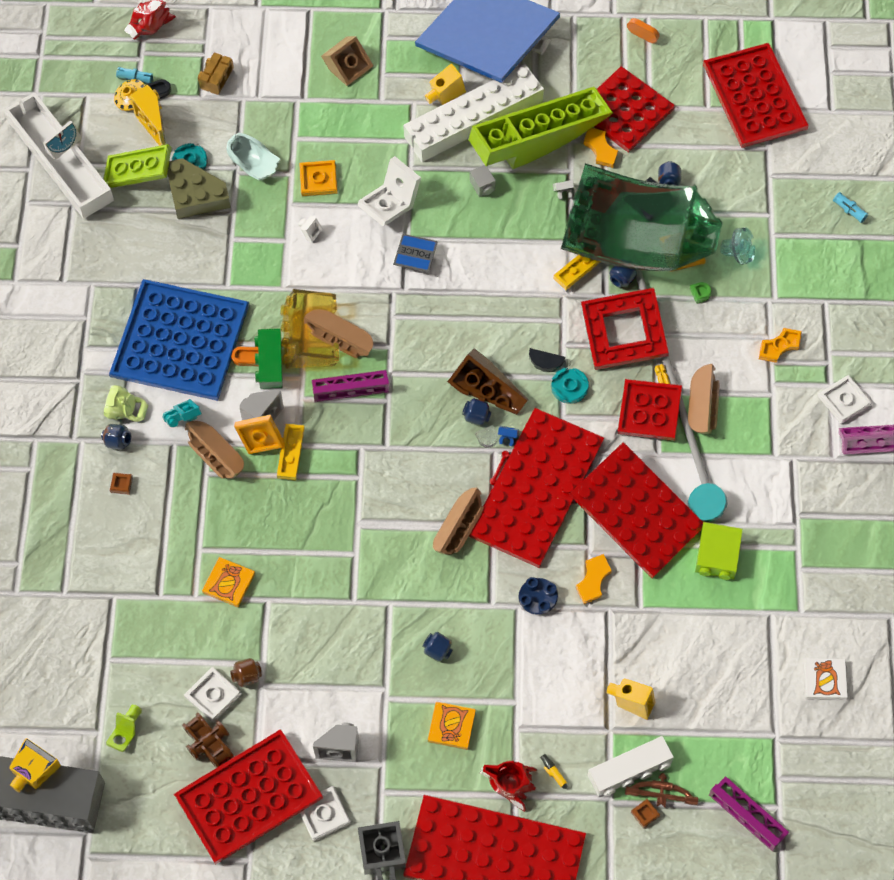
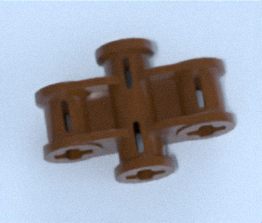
M197 712L195 714L196 717L187 724H182L183 729L194 741L193 744H188L186 748L196 761L204 753L213 766L217 768L228 758L232 759L234 757L230 749L221 740L225 736L228 737L229 733L220 721H217L216 726L211 729L201 714Z

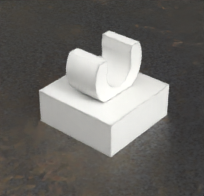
M573 180L553 184V190H559L557 194L559 199H562L563 191L568 193V198L572 197V192L569 188H574Z
M310 216L308 220L302 219L298 224L306 240L313 242L323 230L317 217Z

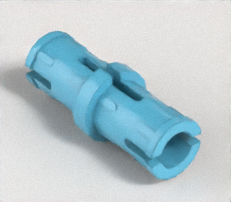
M118 67L116 71L117 78L136 79L147 84L153 81V73L141 72L135 68L132 70Z
M841 192L834 197L833 202L837 203L845 210L846 214L852 215L860 223L867 218L868 213L864 212L856 205L855 201H850ZM845 203L852 207L856 212H854L851 208L845 205Z

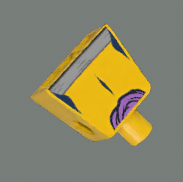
M26 738L10 765V770L16 775L10 786L19 793L26 784L37 789L59 769L61 764L54 756Z

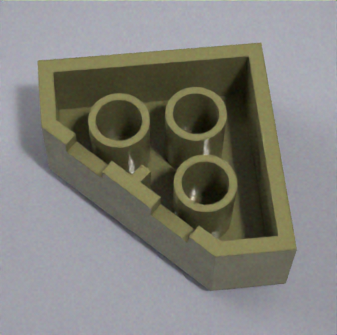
M183 158L169 161L167 175L177 219L231 208L224 181Z

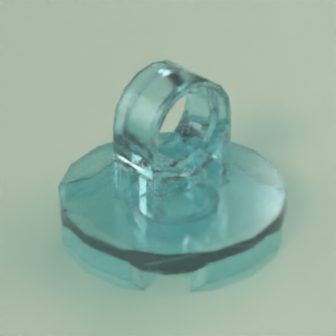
M747 227L735 229L732 239L722 241L720 252L726 256H734L739 264L752 262L755 256V245L752 246L751 239H754Z

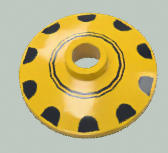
M136 79L122 83L114 95L116 106L123 111L133 110L130 95L145 87L144 83Z

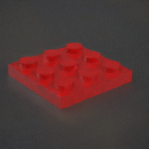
M625 379L618 434L675 441L682 385Z

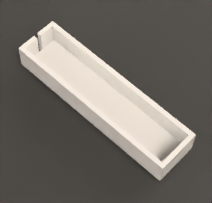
M526 64L514 69L502 83L492 80L404 124V138L411 148H414V152L421 162H424L469 139L472 126L543 102L544 88Z
M35 92L21 100L25 114H23L19 102L5 109L10 125L83 219L114 201L110 187L76 144L56 160L46 152L43 142L62 128V126Z

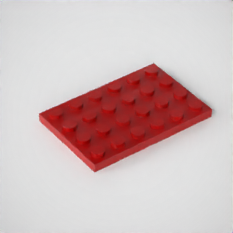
M769 43L703 61L706 73L741 148L808 130L809 125Z
M624 442L569 493L581 508L651 578L703 526V521Z
M281 729L174 793L215 865L323 799L321 792Z

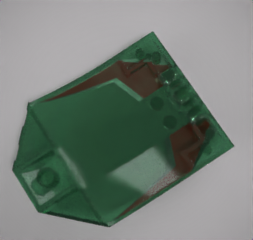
M585 163L564 231L561 249L602 263L624 268L648 271H673L715 254L722 221L715 217L711 211L712 207L705 198L700 196L695 184L694 186H679L647 182ZM641 210L647 212L649 215H653L652 219L649 221L642 214L643 212Z

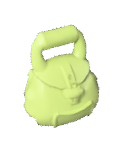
M113 385L107 397L104 416L109 419L122 420L126 418L139 422L144 420L148 404L142 398L130 394L126 388ZM141 403L138 415L135 417L132 414L135 404Z

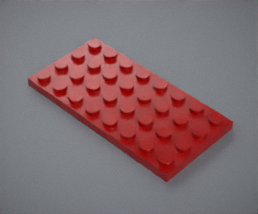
M534 408L485 501L482 514L469 537L540 568L574 501L569 493L585 479L604 441V437Z
M424 795L403 875L404 877L416 880H576L586 833Z

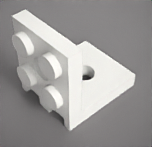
M394 156L389 161L384 184L360 199L358 206L384 227L413 208L421 177Z

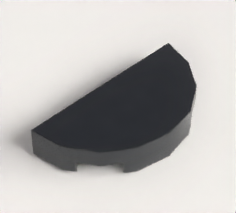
M529 348V359L538 370L551 372L561 367L565 362L566 357Z

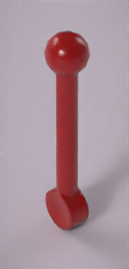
M508 451L502 452V459L493 478L489 481L491 485H494L497 481L496 479L504 461L509 457Z

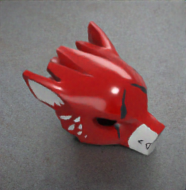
M163 0L140 2L138 7L134 8L131 21L126 27L125 32L134 40L140 35H152L164 24L176 18V16L169 12L170 8H165L166 2Z
M506 761L499 765L484 764L480 774L489 778L493 790L508 799L520 810L526 811V806L520 799L526 800L527 796L524 793L536 790L534 784L530 782L532 781V775L529 772H536L537 769L515 761Z

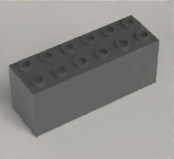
M0 756V820L13 818L14 821L19 823L33 821L39 826L53 824L59 829L72 827L76 831L84 833L88 832V830L94 831L105 786V781L99 771L61 765L37 789L26 784L19 793L10 786L16 777L10 770V765L14 758Z

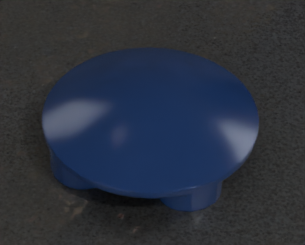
M530 577L520 588L518 598L524 610L531 614L541 615L548 613L555 607L558 601V592L556 585L549 580Z

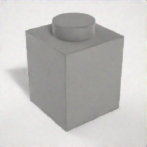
M483 165L470 171V183L479 197L489 195L495 191L496 181L487 166Z

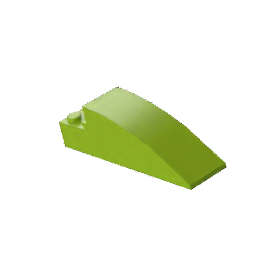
M593 86L474 125L468 140L485 166L507 160L513 170L539 159L578 138L610 116L612 111Z

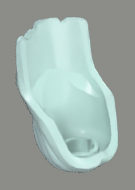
M237 133L227 142L226 150L229 157L248 175L257 180H264L275 174L281 159L270 152L259 140L243 133Z

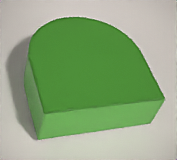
M699 282L690 285V291L696 304L710 298L712 290L707 283Z

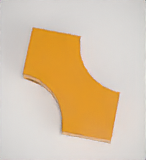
M594 128L589 129L583 145L594 152L596 164L613 168L618 150L612 148L605 139L606 131Z
M783 328L778 337L771 340H762L758 359L777 363L778 358L783 353L790 350H799L802 331Z
M604 554L585 561L587 574L575 587L583 604L602 597L601 582L612 572Z

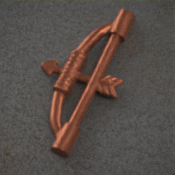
M664 773L659 775L661 781L639 782L632 787L626 786L625 795L657 798V806L662 805L665 808L666 799L681 801L691 805L698 804V797H693L686 789L670 782H664L667 779ZM652 787L660 789V793L639 790V788ZM664 790H674L684 794L685 797L664 794Z

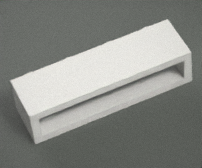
M660 736L589 769L587 776L598 797L602 795L607 797L615 793L617 788H626V786L633 785L634 781L639 778L642 780L649 778L653 775L652 772L656 770L664 771L668 769L674 757L663 736Z

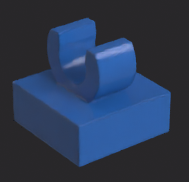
M500 425L498 435L502 436L499 439V444H503L504 438H509V446H512L514 438L518 437L519 429Z

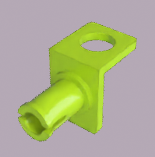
M132 704L125 715L117 712L116 728L106 741L107 746L120 752L126 750L135 736V721L142 713V709L139 706ZM117 736L125 738V742L120 745L114 743L113 740Z

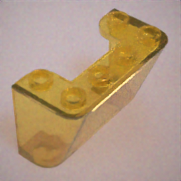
M293 289L290 295H287L286 302L281 305L280 314L283 316L281 332H284L282 339V348H284L282 364L285 365L286 369L326 367L337 364L339 361V344L334 343L331 346L311 334L312 330L308 324L304 323L306 314L313 310H326L335 314L337 311L336 294Z

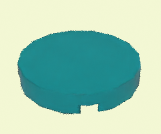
M193 143L179 146L171 158L172 160L183 158L202 170L206 168L208 162L207 154L203 147Z
M563 368L553 376L551 389L556 399L563 403L573 404L583 400L587 395L589 382L586 375L579 369Z
M710 483L701 484L696 487L688 500L689 508L703 522H712L719 519L724 514L723 512L728 504L724 491L717 485Z

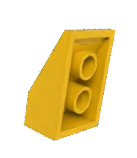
M146 85L130 95L134 115L159 146L166 145L161 114L162 106L158 101L160 97L155 89L152 90Z

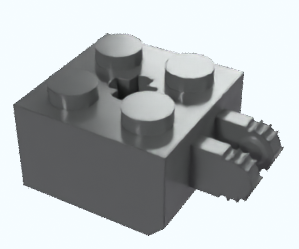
M395 821L358 827L364 874L377 873V879L383 880L381 872L390 871V880H396L394 870L406 867L400 822ZM380 845H384V848H386L384 851L378 850Z

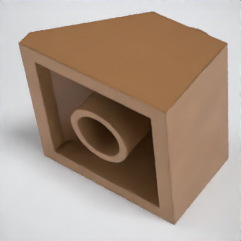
M356 36L345 37L321 56L328 69L346 86L374 66Z

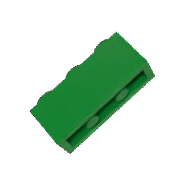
M281 328L258 329V336L254 337L255 347H258V353L255 354V365H259V371H255L256 383L259 382L260 389L283 388Z

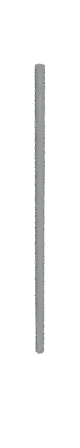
M635 268L639 289H647L641 269ZM669 356L662 357L670 384L678 385ZM681 396L679 415L701 484L709 483L693 430L689 426L688 415Z

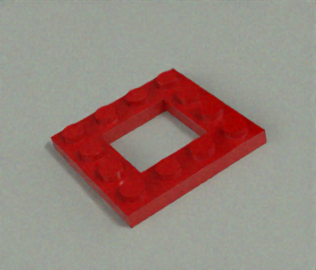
M654 288L581 301L595 370L669 356ZM640 311L646 340L609 347L603 318Z

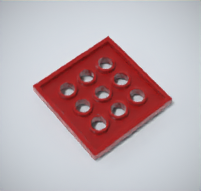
M620 66L597 88L612 114L595 125L594 128L605 131L606 137L629 153L674 110L675 105ZM625 86L627 90H620L619 87ZM639 96L641 99L633 100L632 97ZM614 97L616 100L608 101L607 98ZM652 106L654 107V109L647 110L645 107ZM621 107H628L629 110H628V111H622L620 108H621ZM613 117L616 118L618 121L611 122L609 121V119ZM641 117L643 120L636 121L634 120V118ZM627 127L630 128L631 131L624 132L622 129Z

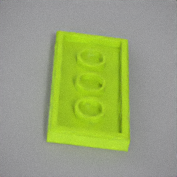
M166 144L109 155L103 180L110 188L167 178L172 147Z

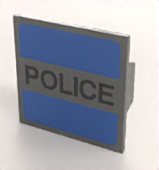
M402 234L393 265L429 273L438 241Z

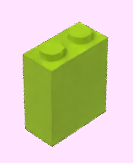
M703 522L695 572L702 576H718L723 580L734 579L743 529Z

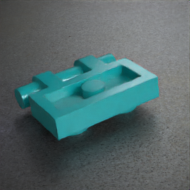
M189 399L164 412L162 418L168 426L177 427L179 421H193L202 413L199 406Z

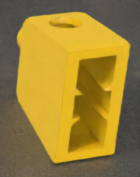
M451 63L429 82L432 90L424 96L429 104L438 99L444 105L466 93L462 75Z
M624 678L620 685L610 682L607 688V694L615 696L618 707L648 720L656 703L652 687Z

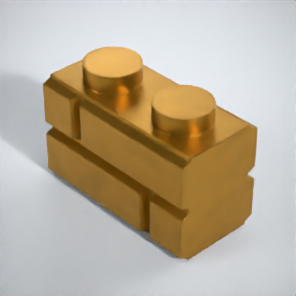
M215 52L211 58H207L204 71H200L198 75L200 88L219 95L234 68L233 59Z

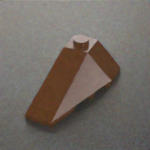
M475 348L467 354L447 381L464 395H471L478 398V400L489 402L500 409L516 415L528 401L518 388L488 358Z

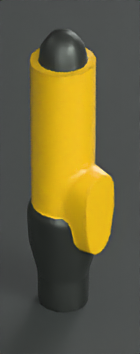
M546 754L542 755L540 758L544 763L546 772L550 777L553 776L561 788L567 789V781L556 768L553 761Z

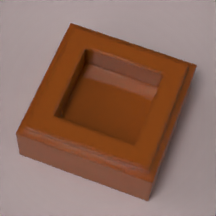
M113 473L110 492L130 495L133 480L132 474Z
M648 799L644 800L630 812L643 829L660 817V814Z

